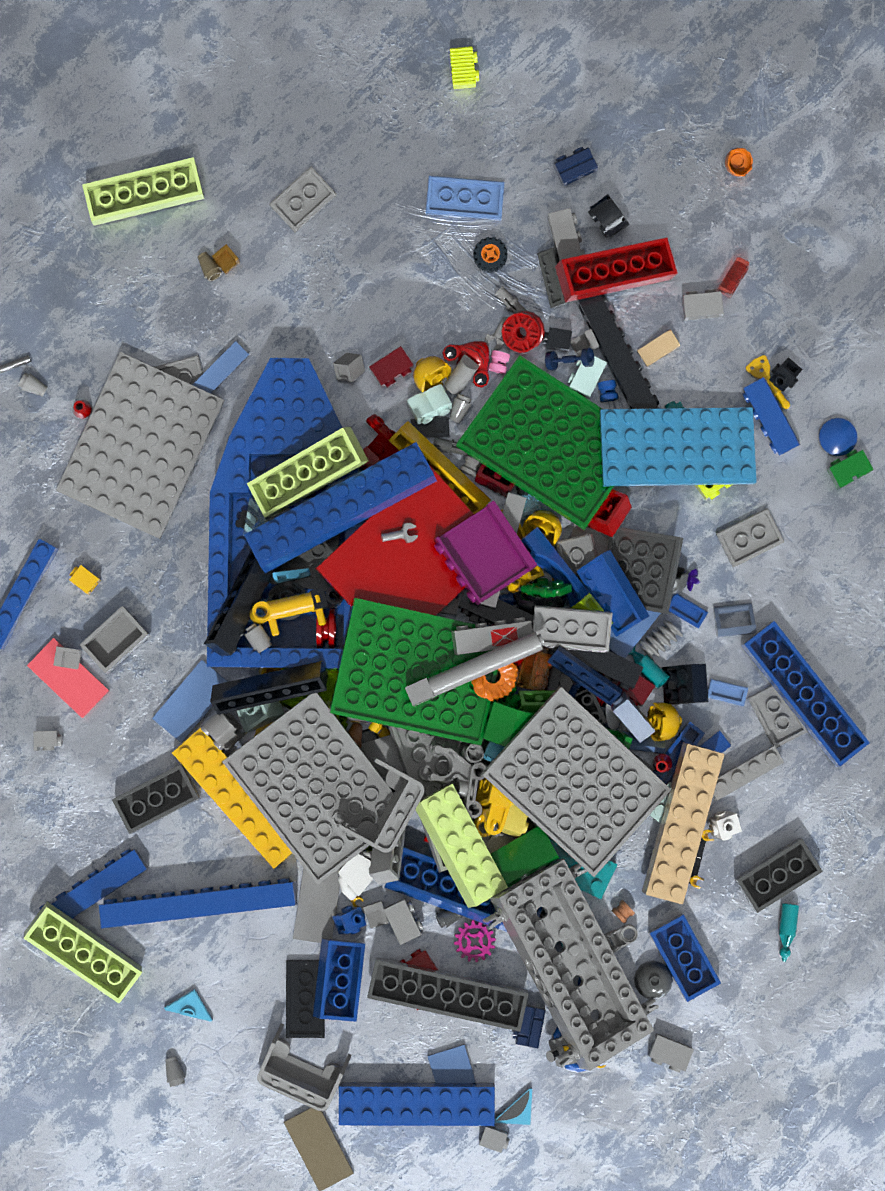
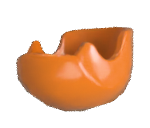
M734 148L726 155L724 164L726 170L731 175L743 177L752 170L753 158L751 153L745 148Z

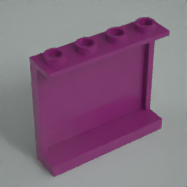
M492 501L484 509L435 539L436 544L434 547L440 555L443 553L447 559L445 561L447 567L451 571H455L457 574L456 580L461 587L465 586L468 591L466 593L472 603L475 602L477 606L537 566V563L495 501Z

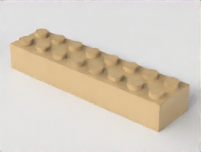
M683 742L670 787L671 791L668 794L642 892L645 895L683 905L725 754Z

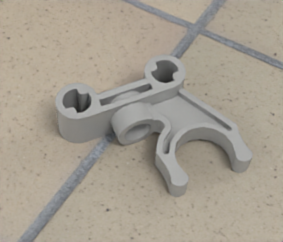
M433 747L431 750L433 754H442L448 759L449 771L445 776H438L434 773L430 774L427 777L428 781L446 784L455 778V789L471 819L479 817L482 813V806L479 802L475 801L479 780L485 778L481 773L487 767L483 763L470 765L451 748ZM474 769L478 771L477 776L474 773Z

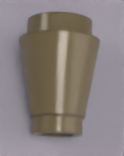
M203 252L197 257L206 279L214 281L222 275L221 267L207 252Z

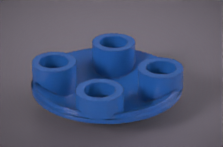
M834 418L827 421L820 429L819 441L822 448L829 455L843 456L854 449L857 443V432L853 424L848 420Z

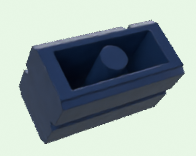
M583 147L577 148L573 151V155L568 157L566 155L558 157L553 166L563 187L598 170V165L589 147L586 149Z
M526 1005L521 1031H513L512 1039H516L515 1044L532 1048L539 1047L546 1009Z

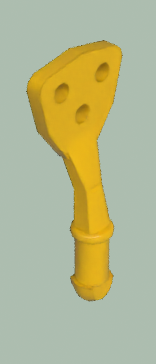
M762 355L754 359L746 366V371L757 379L765 377L781 407L789 409L790 402L787 401L782 391L776 388L769 380L771 378L770 364L767 357Z

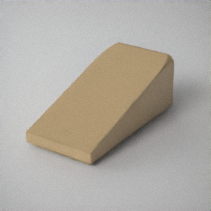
M670 329L637 350V352L648 367L679 348L680 343Z

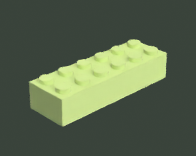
M194 157L82 184L90 219L94 226L205 199Z
M343 427L248 482L247 485L264 518L273 517L367 463L368 459L352 428Z
M453 784L444 786L421 799L415 810L467 907L478 906L508 888Z
M49 902L45 903L24 932L23 938L117 1003L122 1001L142 974V966Z

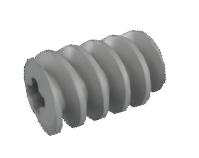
M664 620V627L661 625L657 626L659 632L652 630L653 637L646 635L647 642L640 640L643 651L653 661V654L658 657L660 656L659 649L663 652L666 651L665 644L671 647L670 640L677 642L675 635L683 637L682 633L672 622Z

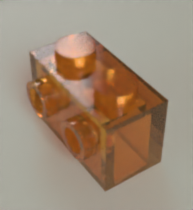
M536 652L523 658L517 686L533 691H545L548 685L549 671L552 668V665L547 662L551 655Z

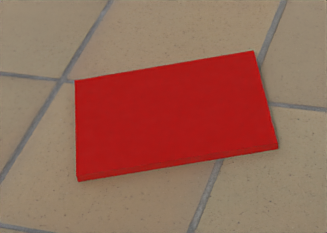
M431 466L430 468L435 475L436 482L369 517L315 568L351 608L354 598L436 616L465 588V586H460L456 580L457 574L454 570L451 571L445 563L447 559L443 553L440 555L434 545L436 544V537H440L473 516L474 513ZM405 523L416 525L415 528L407 530L409 536L418 535L413 542L406 543L402 538L384 542L381 540V534L400 531Z

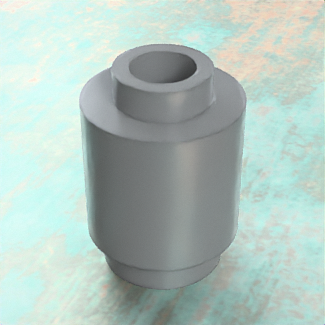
M254 623L245 629L247 631L245 637L258 653L272 645L270 643L271 639L261 624L257 626Z

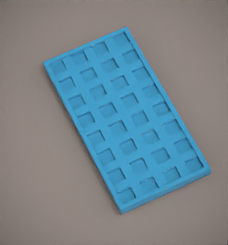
M753 407L600 409L603 486L737 485L757 483Z

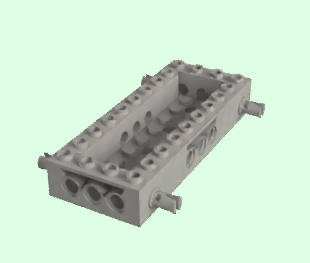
M557 859L491 897L490 900L497 912L484 918L483 922H490L486 926L488 930L503 922L569 1047V1050L555 1057L556 1060H562L559 1066L563 1068L575 1060L580 1069L591 1071L652 1033L654 1029L646 1015L658 1009L659 1006L652 1005L656 1002L653 997L643 1004H640L575 881V878L587 871L585 869L578 870L582 867L579 863L569 868L564 859ZM539 907L545 909V915L542 918L537 916V909ZM558 941L563 943L561 952L555 950V944ZM576 975H579L581 978L579 986L573 984V978ZM594 1009H597L599 1012L597 1020L591 1018V1012Z

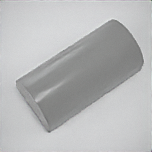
M464 355L446 380V389L452 394H460L480 366L467 355Z

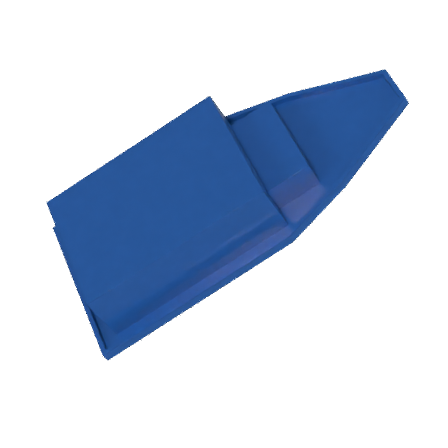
M270 358L229 436L210 490L207 636L251 551L244 536L246 532L243 528L236 527V520H239L241 512L246 510L258 518V522L255 523L252 529L264 524V516L260 508L258 507V512H256L249 505L250 499L256 505L258 504L247 483L343 428L309 358ZM357 468L306 498H313L358 474ZM365 520L341 532L338 547L352 533H354L365 522ZM268 584L262 593L261 601H268L269 591L276 584ZM304 589L305 593L310 592V589ZM330 597L332 601H336L334 597ZM343 600L338 607H327L323 611L325 618H328L330 609H335V649H329L328 641H324L322 649H317L316 612H307L294 620L276 619L279 629V635L272 636L269 621L261 624L271 639L270 643L272 645L260 653L253 649L245 637L246 630L237 643L236 651L231 656H220L207 647V667L292 668L322 661L326 669H339L352 608ZM256 609L258 616H265V612L262 609ZM251 619L248 621L245 629L254 624Z

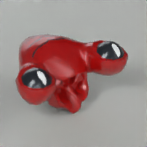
M473 341L462 345L450 344L444 347L442 354L447 361H454L458 358L457 365L461 358L467 355L480 366L473 376V383L476 387L483 388L488 384L489 347L486 342Z

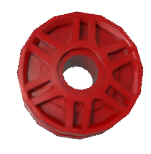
M527 310L519 311L509 316L502 327V338L506 346L519 353L528 352L539 346L545 334L541 318L534 312ZM521 327L526 330V336L521 334Z
M330 609L328 618H325V625L320 626L316 619L317 649L323 648L324 641H328L329 649H335L336 613L335 609Z

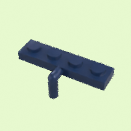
M561 646L553 652L547 661L575 681L568 692L573 698H575L578 689L583 686L611 706L622 693L620 687Z

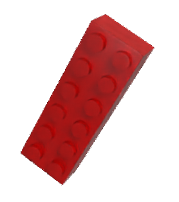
M667 237L561 259L555 266L565 302L671 280L678 274Z

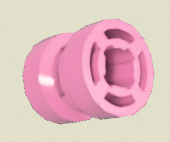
M492 350V361L488 365V370L506 374V363L509 361L510 355Z

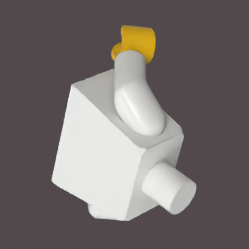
M368 850L360 852L344 864L338 872V882L341 891L354 907H358L355 904L356 900L364 901L360 894L373 880L369 875L371 851Z

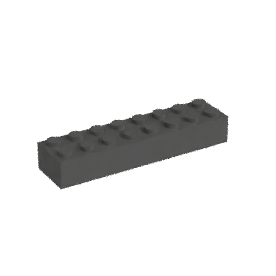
M376 957L367 998L520 1032L529 993L528 990Z

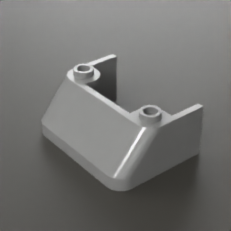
M374 757L372 759L374 762L389 770L385 781L390 788L395 790L377 825L371 821H363L358 825L356 831L340 822L337 823V827L381 852L387 853L395 848L424 795V786L409 775Z
M281 1023L257 1075L258 1082L315 1110H327L352 1055L348 1053L343 1066L329 1063L325 1066L324 1070L288 1055L291 1049L289 1043L279 1038L284 1024Z

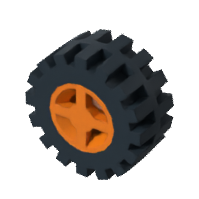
M486 237L476 244L473 258L479 269L492 273L503 268L507 261L508 253L505 244L500 239Z

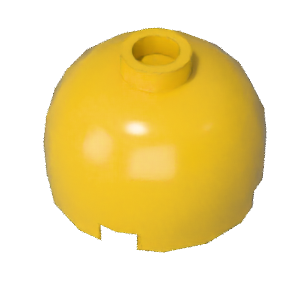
M437 356L421 358L417 361L413 372L414 383L422 393L440 384L443 386L444 384L441 381L445 377L448 379L451 374V367Z
M548 510L535 511L527 517L522 526L525 535L538 527L552 546L557 543L562 533V525L559 518Z
M655 702L653 703L654 706L649 707L647 714L648 720L655 729V732L650 736L654 741L669 740L677 734L679 727L682 725V718L674 706L668 703Z

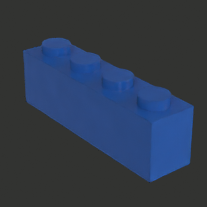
M765 377L744 387L745 392L742 394L747 403L751 402L754 408L753 415L755 419H760L763 426L760 428L765 437H770L772 443L769 445L774 454L778 453L780 456L801 445Z

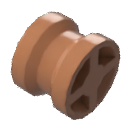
M623 900L619 902L617 908L611 910L624 924L627 922L628 917L635 914Z

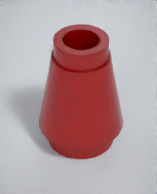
M78 400L74 403L73 413L77 418L84 419L91 414L92 408L88 401ZM83 404V408L78 410V406Z
M658 754L653 760V767L656 771L665 773L671 769L672 760L666 754ZM664 763L666 766H664V768H660V765L658 764Z

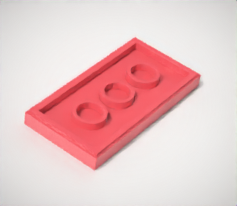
M53 638L27 666L81 718H84L110 690L81 663L79 669L54 666L56 646H63Z

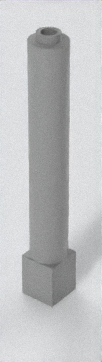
M533 632L428 679L425 678L409 685L405 689L412 706H417L435 698V696L543 650L544 640L541 634L537 635L536 632Z

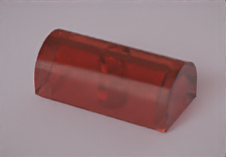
M737 257L719 285L718 292L721 291L722 295L730 299L747 273L749 262Z

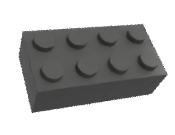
M180 764L112 799L128 833L132 834L200 799V796L186 769Z
M798 838L734 880L753 910L758 913L823 871L803 839Z

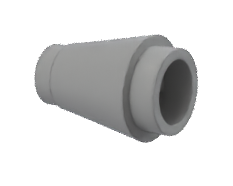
M24 373L18 384L22 388L21 390L42 397L48 388L31 373Z
M458 393L454 397L449 419L460 423L472 405L470 404L472 399Z
M177 1058L166 1059L167 1083H169L170 1087L184 1084V1078L186 1077Z

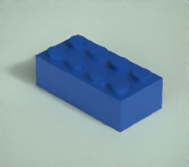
M680 914L648 932L685 1001L688 1002L721 984L684 914Z
M322 938L313 1010L314 1017L357 1022L365 953L364 943Z

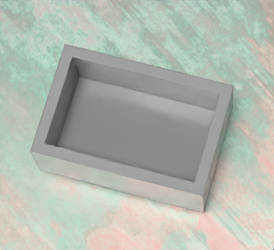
M122 606L86 638L80 646L105 674H109L151 635Z

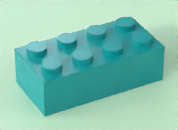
M548 836L559 856L558 859H564L569 868L578 863ZM608 861L595 877L586 872L575 878V881L580 890L602 899L618 864Z

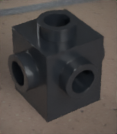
M788 357L782 365L778 363L772 369L773 375L769 380L776 388L784 392L787 387L792 388L798 382L796 377L803 369Z

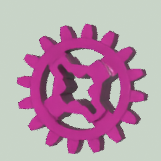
M474 920L471 921V925L465 922L464 929L458 928L461 933L455 934L458 941H455L454 945H459L456 952H463L461 958L468 956V962L472 958H475V962H478L479 957L485 960V954L491 956L489 949H495L491 942L496 941V938L490 936L494 933L493 930L487 931V925L483 927L480 922L477 925ZM472 928L480 929L477 933H470L468 931ZM485 934L488 938L487 946L483 944L482 940ZM468 935L473 938L479 937L478 942L482 947L476 944L472 946ZM463 936L467 939V945L465 946V948H463L462 946ZM476 949H479L480 951H482V952L479 953V954H471V953H470L472 950H476Z

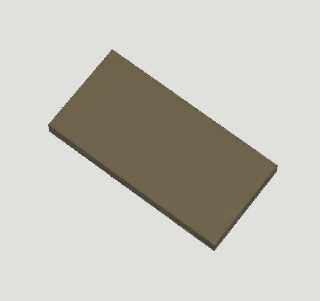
M309 1108L283 1122L318 1191H322L354 1174L322 1111Z

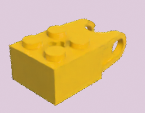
M484 778L479 782L475 800L482 806L481 815L475 818L474 825L481 837L501 833L509 809L513 805L506 796ZM481 822H484L486 833H481L479 830ZM498 823V829L493 831L495 824Z

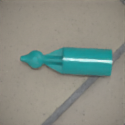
M635 647L628 654L632 655L636 664L644 667L641 673L657 689L668 680L669 676L648 655L645 656L636 652Z
M782 903L778 934L783 945L779 951L783 962H786L787 958L791 955L789 946L796 936L799 905Z

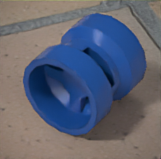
M616 380L597 383L598 390L601 393L599 396L601 403L619 399L618 393L615 390L617 386Z

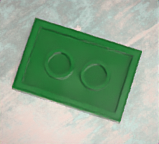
M539 827L534 828L491 853L508 887L559 858L548 836Z

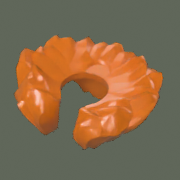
M511 663L498 669L500 679L496 683H489L485 675L472 680L474 692L481 698H487L490 701H494V699L498 701L499 698L502 699L504 696H508L509 692H512V689L515 687L516 677H518L517 666Z

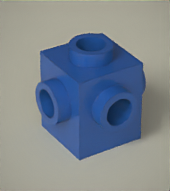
M349 905L342 908V912L332 916L338 934L350 933V935L360 932L361 927L367 925L365 914L360 907Z

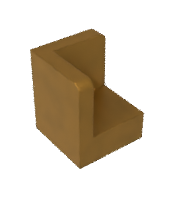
M227 244L212 255L213 260L221 267L225 275L240 263L239 258Z

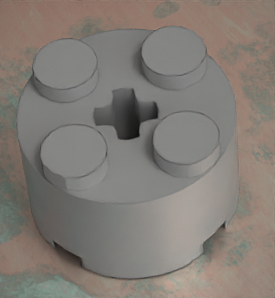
M214 711L202 722L203 725L200 727L207 736L211 735L214 739V745L219 750H229L246 735L245 732H240L242 729L241 725L229 712L217 715L216 711Z

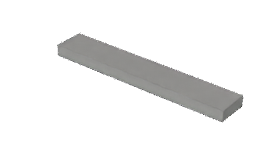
M508 492L502 513L517 534L527 498ZM500 591L482 602L481 605L495 609Z

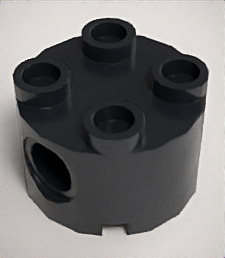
M609 194L589 207L591 209L588 211L589 215L595 223L597 221L600 222L601 226L599 228L606 238L609 236L612 238L616 233L630 225Z

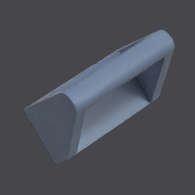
M752 603L713 607L717 638L757 632ZM748 611L749 626L721 629L719 614Z

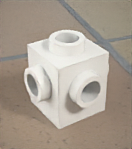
M720 811L715 813L714 817L709 818V830H714V832L710 833L723 841L729 840L733 837L732 835L742 832L737 813Z

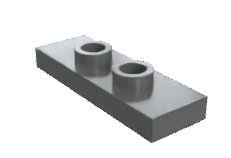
M550 248L537 253L550 308L570 303L564 300L555 266L559 262L556 248Z

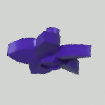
M693 569L688 574L686 585L690 592L693 589V584L697 585L700 583V580L696 578L698 576L697 569Z

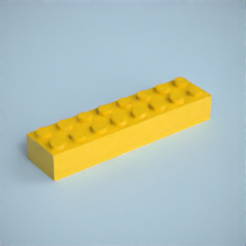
M199 728L175 749L172 754L272 868L275 869L292 852L222 761L228 757L223 750H219L214 745V740L211 736H207Z

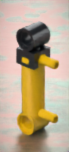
M331 586L325 592L324 588L310 590L309 593L267 602H257L250 610L249 615L250 619L256 624H263L269 621L272 636L279 635V629L276 619L307 612H316L318 624L322 626L326 624L323 611L327 607H338L344 599ZM329 593L336 594L338 600L332 601L329 597ZM256 609H262L265 612V616H258Z

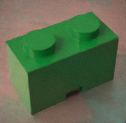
M855 449L846 454L848 458L841 461L839 458L830 463L831 467L827 469V472L837 490L854 481L852 477L856 476L859 479L874 470L863 450L857 452Z

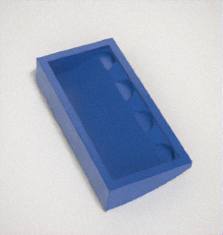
M610 550L602 553L576 571L588 592L594 597L605 612L613 613L611 630L616 637L650 616Z

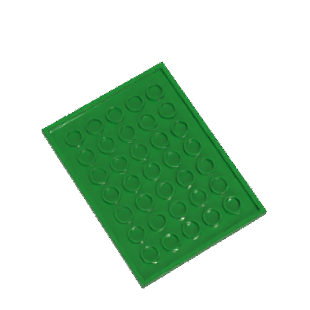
M520 355L456 444V447L583 530L589 525L596 512L615 487L603 486L600 435V409L602 408Z
M354 598L329 713L482 745L491 701L478 696L474 692L471 681L435 696V698L417 706H412L405 687L425 678L428 679L492 650L459 655L454 654L451 631H455L457 626L468 625V629L476 628L475 624ZM498 669L485 675L489 683H495Z

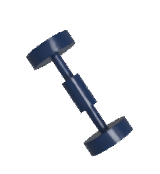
M583 348L581 356L578 357L576 355H568L558 358L555 351H548L545 355V365L549 371L556 370L558 362L576 363L577 360H581L584 367H592L595 360L594 352L591 348Z

